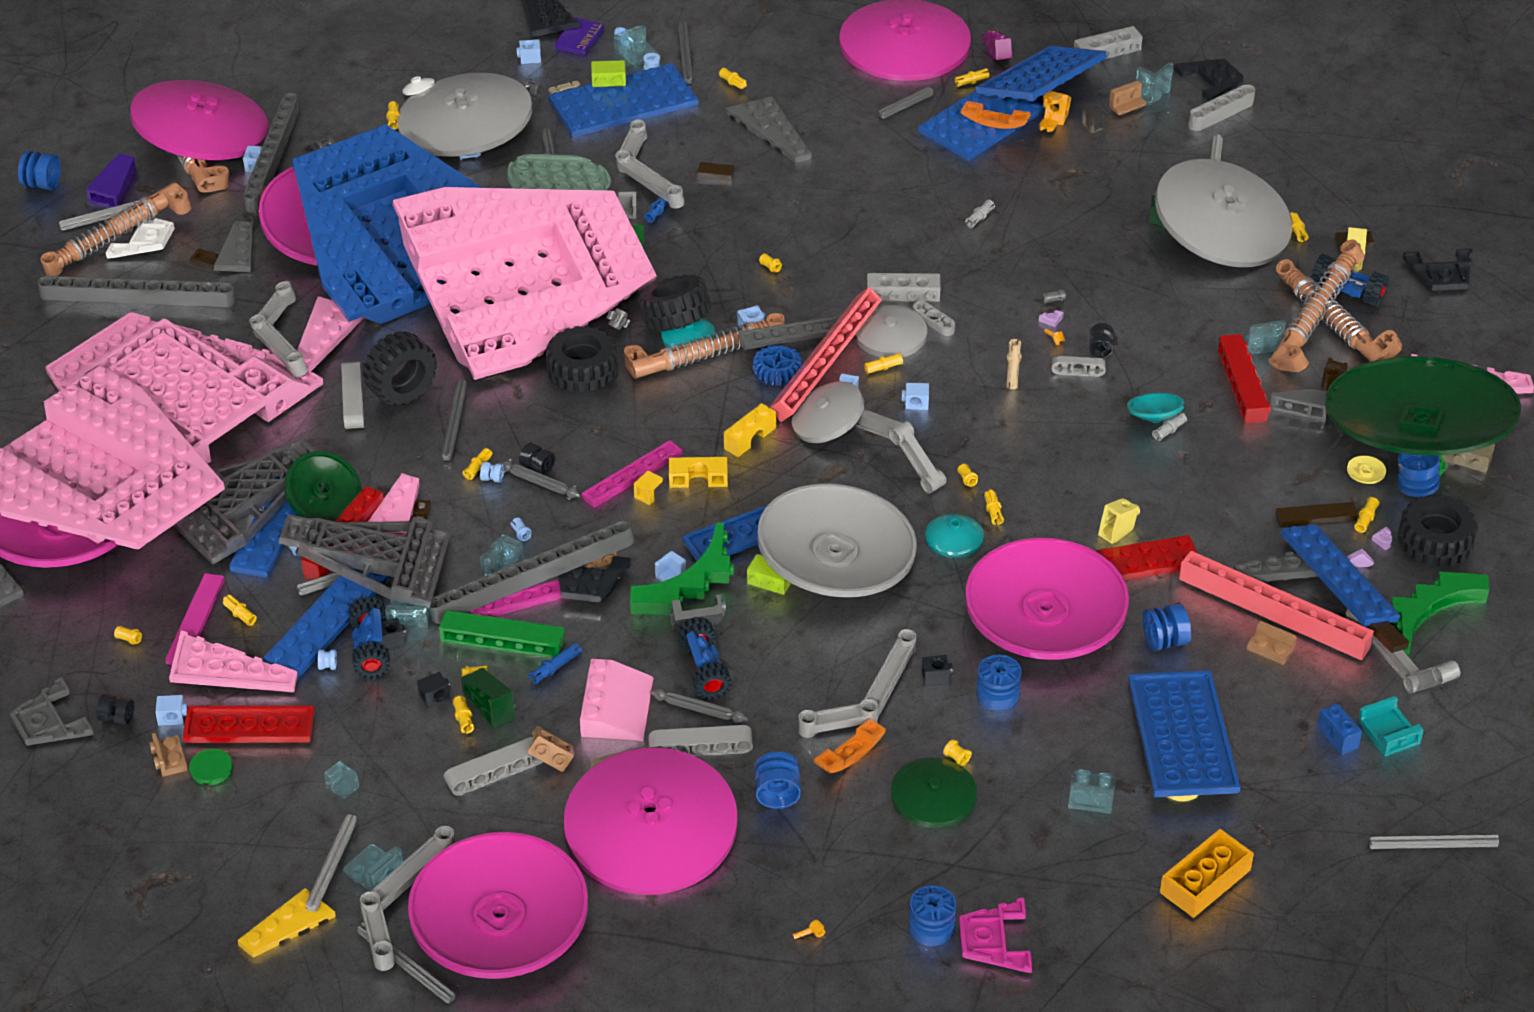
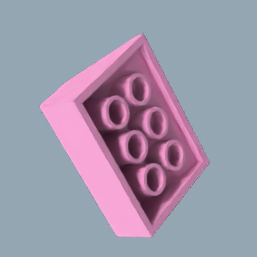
M591 659L580 717L581 737L644 741L651 699L650 692L653 687L654 677L613 660Z

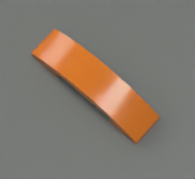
M967 101L961 109V114L979 124L1002 129L1021 127L1026 124L1031 116L1030 112L1014 110L1012 115L983 110V104Z
M870 718L856 728V735L833 751L827 749L814 759V763L829 773L841 771L868 753L882 738L886 729Z

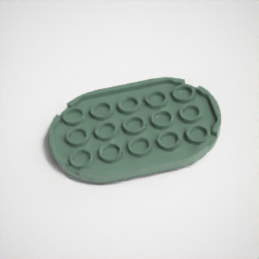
M522 155L517 157L516 161H511L507 170V179L513 189L609 191L611 183L610 175L600 164L596 166L590 159L575 155Z

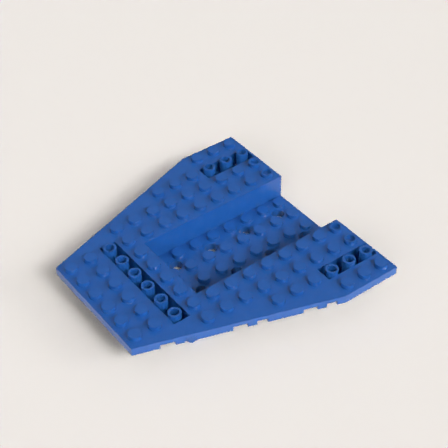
M386 124L292 159L293 170L301 196L322 287L347 321L351 322L364 316L366 319L383 324L430 305L428 296L404 247L399 217L392 205L393 200L443 187H483ZM511 262L504 263L509 267L513 266ZM478 271L471 272L475 276L480 275ZM444 280L437 281L441 285L446 284ZM417 289H423L424 291H423V292H420V291H416V290H417Z

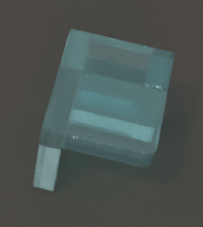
M341 761L324 773L326 787L342 799H346L360 788L358 774Z

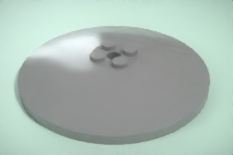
M493 73L455 75L435 81V84L429 89L409 97L399 111L398 130L400 134L435 156L476 154L495 148L516 136L530 120L532 101L528 90L521 83L507 76Z
M1213 159L1188 160L1171 167L1162 176L1157 186L1155 206L1164 227L1181 245L1196 255L1212 262L1232 267L1260 266L1273 261L1281 255L1291 238L1292 220L1282 198L1263 179L1240 166Z
M812 484L781 494L771 501L763 511L757 531L758 546L761 554L776 573L800 588L834 597H861L889 589L907 575L913 565L917 548L916 537L911 524L895 506L871 492L839 484Z

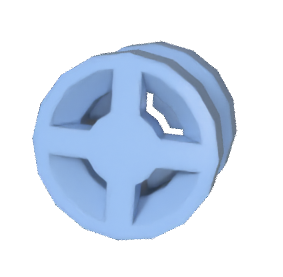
M647 53L644 55V70L660 66V56L658 54Z
M319 650V670H324L325 668L337 669V650H331L330 652Z

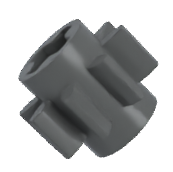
M616 308L615 312L610 310L606 317L610 320L608 324L618 330H621L622 327L627 328L630 322L627 319L629 314Z

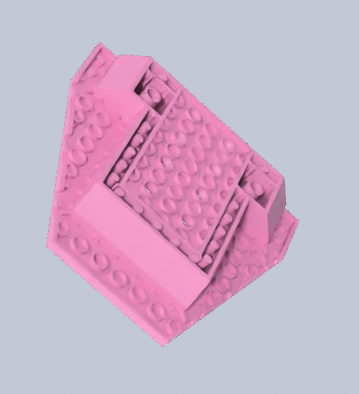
M443 187L393 200L392 205L399 217L403 244L457 361L469 368L474 380L526 366L532 362V359L544 354L549 341L558 332H563L566 328H574V326L584 327L588 325V322L599 318L617 306L620 301L629 298L635 291H640L655 281L657 277L614 191ZM544 253L547 257L542 258L538 254ZM511 262L513 266L509 267L504 263ZM478 271L480 275L475 276L471 272ZM444 280L446 284L441 285L437 281ZM556 281L559 282L561 285L555 286L552 284V282ZM523 290L527 292V295H521L518 292ZM492 300L494 303L489 305L484 301ZM451 309H457V310H459L460 312L457 313V314H454V313H452L450 310H451Z
M133 312L123 316L45 367L46 373L58 391L63 390L100 365L140 386L207 464L211 462L208 445L249 416L256 414L269 422L323 385V378L312 371L310 373L306 372V374L300 377L292 376L288 368L274 354H271L270 350L262 349L260 351L253 349L252 345L227 338L224 341L216 335H203L201 331L173 324L165 318L156 322L152 321L148 316Z
M101 365L44 401L47 420L7 446L0 447L1 516L29 523L32 520L39 522V525L45 527L48 524L57 526L58 530L85 536L96 543L109 539L115 541L118 545L140 549L225 489L223 481L140 386Z

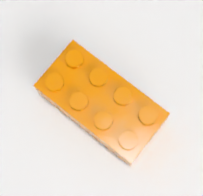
M1219 829L1162 876L1160 893L1194 918L1251 871L1254 853Z

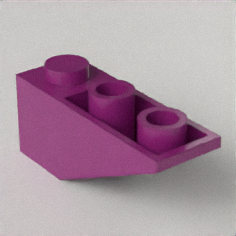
M996 30L986 31L987 34H982L985 45L993 59L1012 58L1010 37L1001 34V32H996Z

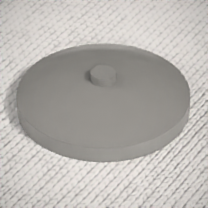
M881 305L875 308L854 335V338L861 349L874 356L888 357L900 353L902 357H905L923 347L927 339V324L923 317L914 310L898 305Z
M832 382L811 391L792 415V427L800 439L809 443H822L833 440L850 430L859 420L864 409V398L859 389L848 382Z

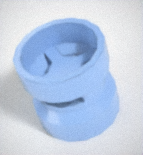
M483 462L480 479L482 481L493 480L494 482L501 483L504 475V465L498 463L492 465L490 462Z

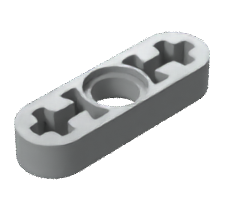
M917 301L913 304V310L921 315L926 324L944 336H950L955 333V321L925 301Z
M1056 356L1052 359L1051 369L1058 375L1100 377L1106 372V363L1101 358ZM1081 364L1084 367L1077 369L1074 365Z

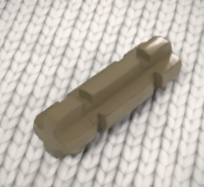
M576 80L571 82V84L569 82L556 86L557 88L555 86L550 87L548 93L553 94L580 87V83Z

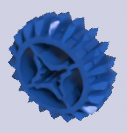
M775 344L773 347L768 345L767 348H761V351L756 352L753 359L755 377L759 378L760 382L765 381L766 385L769 383L772 386L778 384L780 387L782 384L787 385L803 365L800 353L796 352V349H790V346L784 347L783 344L781 346H776Z

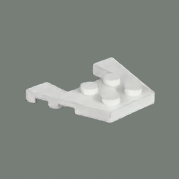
M155 218L154 220H145L144 224L139 223L129 243L110 244L106 251L107 259L162 250L175 229L173 222Z

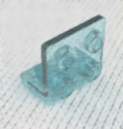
M643 25L614 35L615 52L631 67L643 64V57L647 53L659 55L646 42V27Z
M1172 62L1167 63L1155 73L1143 67L1137 69L1136 81L1139 80L1142 83L1141 98L1147 104L1151 105L1170 91L1172 86L1171 76L1173 75Z
M1279 320L1250 325L1248 335L1242 336L1243 340L1247 342L1248 353L1255 355L1275 351L1284 338L1286 322Z
M502 534L497 541L493 542L491 548L481 556V577L523 561V542Z
M395 600L390 601V606L386 605V620L398 617L400 624H404L407 628H428L430 613L427 606H418Z
M1088 770L1074 771L1068 808L1111 814L1116 777H1112L1109 773H1099L1097 775L1091 774Z

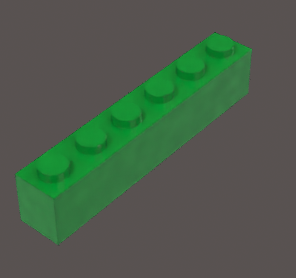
M446 610L439 626L441 642L553 658L562 652L565 644L564 627Z

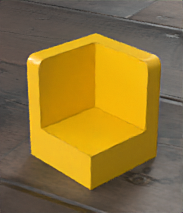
M647 471L634 483V498L651 505L654 502V489L663 482V478Z

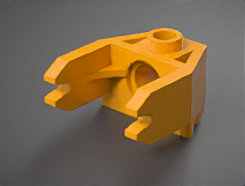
M1053 91L1046 92L1043 96V107L1046 109L1044 119L1039 123L1040 130L1047 129V132H1051L1058 125H1064L1070 109L1071 97L1069 95Z

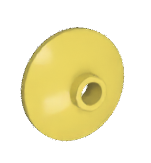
M1357 456L1348 462L1347 472L1351 478L1360 483L1373 484L1380 482L1385 477L1386 467L1377 458Z

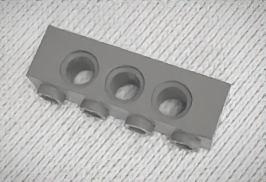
M1134 26L1074 40V48L1106 51L1107 58L1141 50L1143 36Z
M867 273V288L871 287L882 301L940 302V274Z

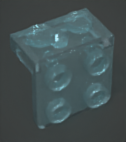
M370 844L343 868V873L371 891L403 863L402 850L394 846L386 853L376 845Z

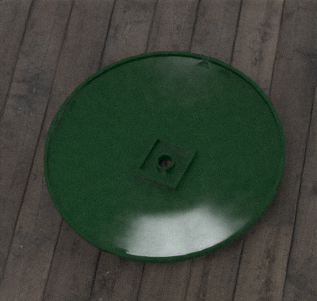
M1392 357L1358 365L1337 377L1329 386L1325 397V407L1329 418L1348 436L1379 449L1412 455H1451L1490 446L1510 434L1517 426L1521 415L1519 397L1514 389L1503 379L1477 366L1437 357Z

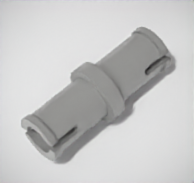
M988 199L980 207H976L973 213L965 219V223L968 222L966 225L973 228L980 220H984L987 214L995 208V205H992L994 204L993 201Z
M1180 412L1171 419L1165 420L1163 425L1152 431L1153 438L1161 441L1168 434L1176 432L1179 426L1187 422L1186 415Z

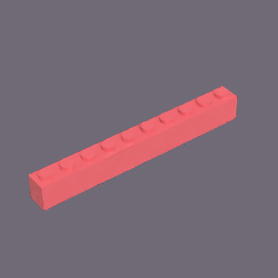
M868 287L855 297L769 408L776 411V418L780 422L794 414L882 301L871 287Z
M1190 551L1181 563L1179 580L1357 659L1362 660L1371 648L1374 633L1371 629L1193 551Z

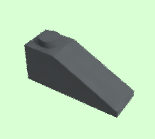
M1304 389L1272 393L1270 400L1271 410L1325 421L1327 416L1325 407L1327 391Z

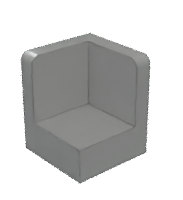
M619 192V202L624 212H626L627 218L636 219V192Z

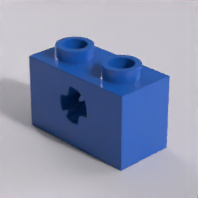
M1338 703L1320 710L1317 728L1341 755L1359 748L1362 730Z

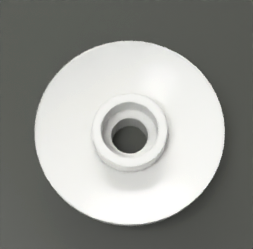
M416 76L404 87L403 94H419L432 87L435 81L433 78Z

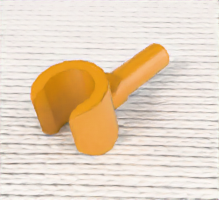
M1048 329L1044 330V333L1053 338L1055 345H1059L1060 341H1065L1062 331L1052 332Z
M814 920L809 925V928L793 934V937L797 939L811 933L816 937H821L825 934L824 925L820 921Z

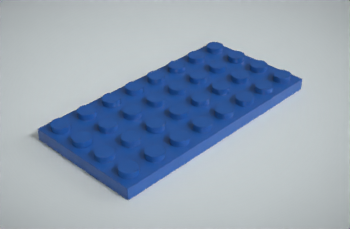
M1048 46L978 85L976 92L984 94V96L996 95L998 98L1012 97L1015 100L1023 98L1026 101H1034L1037 97L1045 95L1049 90L1055 89L1056 86L1064 84L1069 79H1073L1075 75L1090 69L1094 64L1100 63L1101 60L1107 58L1106 51Z
M673 63L626 75V86L592 87V84H587L548 95L549 102L572 137L698 105V98Z
M975 90L918 126V132L969 161L1020 127L1002 129L979 124L961 114V109L967 101L983 104V110L1012 115L1014 110L1030 112L1031 116L1026 122L1028 123L1045 112L1046 108L1043 107L1044 95L1037 97L1034 101H1026L1023 98L1015 100L1012 97L984 96V94H978Z
M1211 670L1129 674L1128 683L1154 797L1240 793V783Z

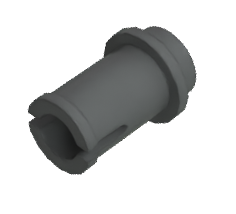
M1058 288L1056 291L1043 292V303L1063 302V300H1066L1064 289Z

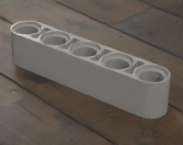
M1249 84L1242 85L1192 109L1189 116V129L1201 131L1251 107L1254 104L1255 87Z
M360 361L341 363L345 429L364 428Z
M746 725L654 730L648 736L649 748L674 749L693 756L744 754L753 749L752 731Z
M533 737L452 767L445 772L444 780L452 793L459 796L539 765L543 761L528 753L527 750L534 741Z

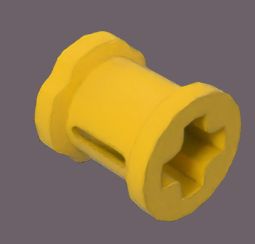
M953 739L947 743L943 754L954 759L957 764L964 766L969 761L972 752L958 745V741Z

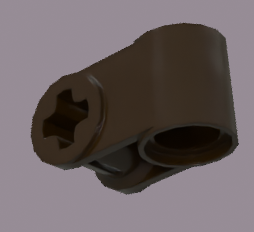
M1329 357L1323 372L1321 383L1323 389L1328 390L1331 383L1347 371L1348 362L1341 363Z

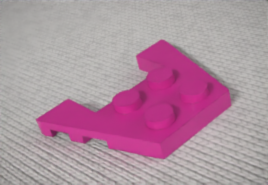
M1018 898L1016 902L1006 904V902L998 904L997 908L986 910L985 908L959 916L962 957L1032 973L1030 951L1006 950L1003 920L1026 918L1024 898Z

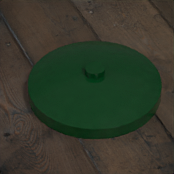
M314 451L300 456L290 466L284 481L286 499L298 516L320 518L334 522L362 491L361 482L355 469L342 457L326 451Z
M922 758L906 764L896 773L891 785V800L896 811L907 821L926 828H945L960 823L971 814L977 799V786L972 775L956 762L943 758Z

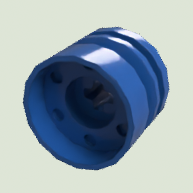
M25 151L20 158L18 166V179L21 186L38 187L39 189L50 191L57 187L61 174V163L58 155Z
M1400 453L1398 457L1399 490L1411 497H1425L1426 495L1434 494L1440 485L1439 455L1428 456Z
M1180 602L1166 605L1163 609L1156 607L1144 610L1142 618L1143 630L1147 643L1153 651L1162 650V648L1167 649L1170 645L1176 647L1190 643L1191 625L1188 614Z
M991 655L984 658L978 667L976 688L978 701L988 709L997 711L1013 707L1018 702L1020 696L1022 674L1020 664L1015 659L1006 655Z
M775 751L759 757L755 762L754 769L756 798L762 805L774 809L786 808L795 804L801 795L797 758L786 752Z
M935 885L924 886L916 890L911 896L909 905L908 928L910 935L917 942L928 946H937L948 942L955 931L957 908L955 896L949 890Z

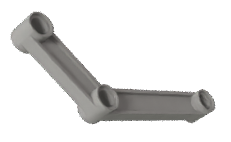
M643 120L632 121L630 123V130L620 150L615 154L618 171L628 174L669 203L671 208L682 207L685 204L682 187L672 184L636 159L643 141L647 139V131Z
M283 281L276 285V292L259 314L251 317L249 322L255 337L259 338L288 368L292 376L300 377L306 374L308 370L302 354L272 326L285 308L296 301V295L291 283Z
M863 409L861 417L854 426L891 439L894 444L899 445L920 476V483L925 492L930 494L946 484L945 475L942 471L935 469L915 439L914 429L908 421L901 423Z
M1347 609V619L1363 626ZM1373 635L1372 644L1403 679L1404 687L1410 694L1460 677V668L1454 660L1419 670L1403 650L1391 653Z
M903 629L899 632L893 648L866 697L860 704L816 712L803 710L799 713L798 717L799 734L802 737L810 738L819 732L862 725L870 718L878 722L881 711L911 656L916 651V633L911 629Z
M440 826L437 828L435 835L371 891L361 895V914L376 969L386 971L394 965L393 946L383 910L414 883L422 868L436 854L455 843L454 830L451 827Z

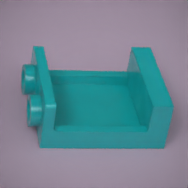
M1396 696L1365 705L1360 708L1359 725L1384 756L1421 744L1424 731L1420 724L1412 726L1397 708L1398 698Z

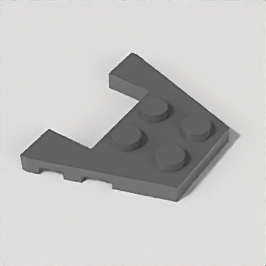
M62 677L55 680V684L52 687H46L41 690V694L35 699L30 698L10 713L11 720L26 746L93 735L92 727L86 717L64 725L53 707L52 701L70 695L69 689Z

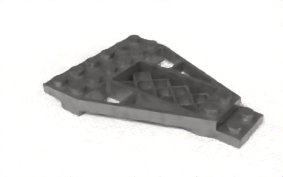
M300 437L290 444L274 449L260 458L214 470L216 475L223 481L225 489L173 526L212 565L246 546L287 501L284 491L287 471L300 456L315 450ZM243 486H251L250 489H242ZM256 486H264L263 489H255ZM275 500L264 513L261 514L258 511L259 508ZM223 505H231L230 508H222ZM253 514L257 520L244 534L233 525L242 518Z
M288 514L279 538V544L299 548L298 555L390 600L430 608L451 531L433 528L431 520L413 517L412 521L334 522L320 518H304ZM385 532H408V535L404 537ZM350 568L362 570L364 572L363 574H360ZM371 572L394 577L392 588L366 577L367 574Z

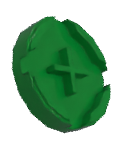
M206 749L199 752L192 758L189 766L193 780L199 784L209 783V785H216L225 781L230 776L233 768L229 754L219 749Z

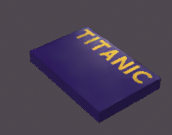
M574 17V19L579 21L580 27L565 30L554 46L557 50L585 56L603 32L604 24Z

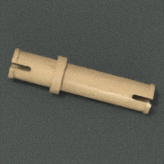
M1018 339L1009 341L1006 382L1007 388L1010 384L1009 389H1016L1018 387L1019 362L1022 359L1020 353L1021 341H1018Z

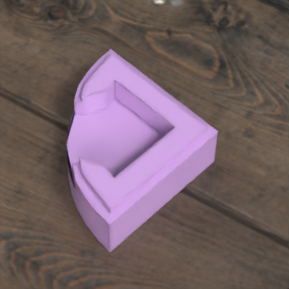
M1054 311V313L1048 314L1045 312L1039 316V322L1056 327L1063 318L1064 312Z
M1384 527L1373 535L1372 541L1387 551L1392 544L1391 531Z
M1363 549L1347 556L1355 567L1363 568L1374 565L1373 559Z

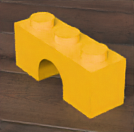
M763 403L758 405L724 431V449L737 457L741 456L751 448V440L755 433L764 438L776 429V411Z
M727 457L669 458V488L689 487V481L694 477L705 478L708 481V487H728Z

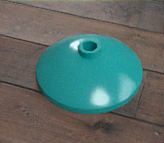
M701 318L699 321L679 329L661 331V338L666 347L674 348V345L680 346L681 342L683 344H687L688 340L693 342L694 338L700 340L701 336L707 338V334L713 339L716 328L709 320Z
M1148 393L1129 400L1127 410L1133 416L1144 421L1160 423L1179 414L1185 404L1184 399L1175 394Z
M947 513L929 522L925 530V540L927 545L940 555L954 558L965 557L980 549L984 541V531L975 519L967 515Z

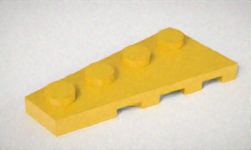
M304 888L238 939V945L254 958L278 946L280 941L286 938L292 939L298 936V932L308 927L312 929L318 926V922L324 919L331 920L335 918V911L322 901L316 912L307 911L306 902L311 892Z

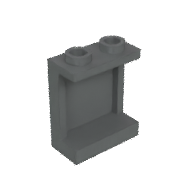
M716 594L713 607L682 611L680 600H673L669 610L672 631H678V627L682 626L683 622L688 623L687 619L691 618L692 621L694 617H698L699 620L701 617H704L705 620L709 619L712 625L720 624L722 617L725 616V600H721L720 594Z

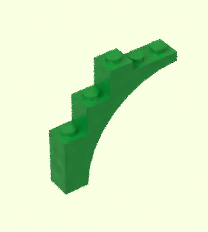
M716 523L709 547L702 557L689 569L663 582L631 586V614L669 615L673 600H680L681 607H683L684 599H704L705 591H709V583H730V575L734 576V564L730 563V555H727V547H724V543L728 542V531H724V523Z
M1439 571L1438 579H1434L1433 585L1416 584L1415 591L1411 592L1410 598L1392 596L1391 606L1400 616L1398 622H1391V624L1396 625V629L1409 641L1408 648L1403 650L1406 655L1409 656L1414 632L1429 616L1455 605L1486 603L1490 589L1488 575Z

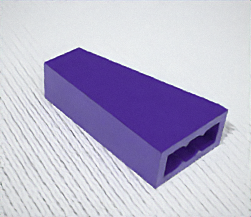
M119 153L86 188L89 203L107 208L123 204L137 171L134 157Z

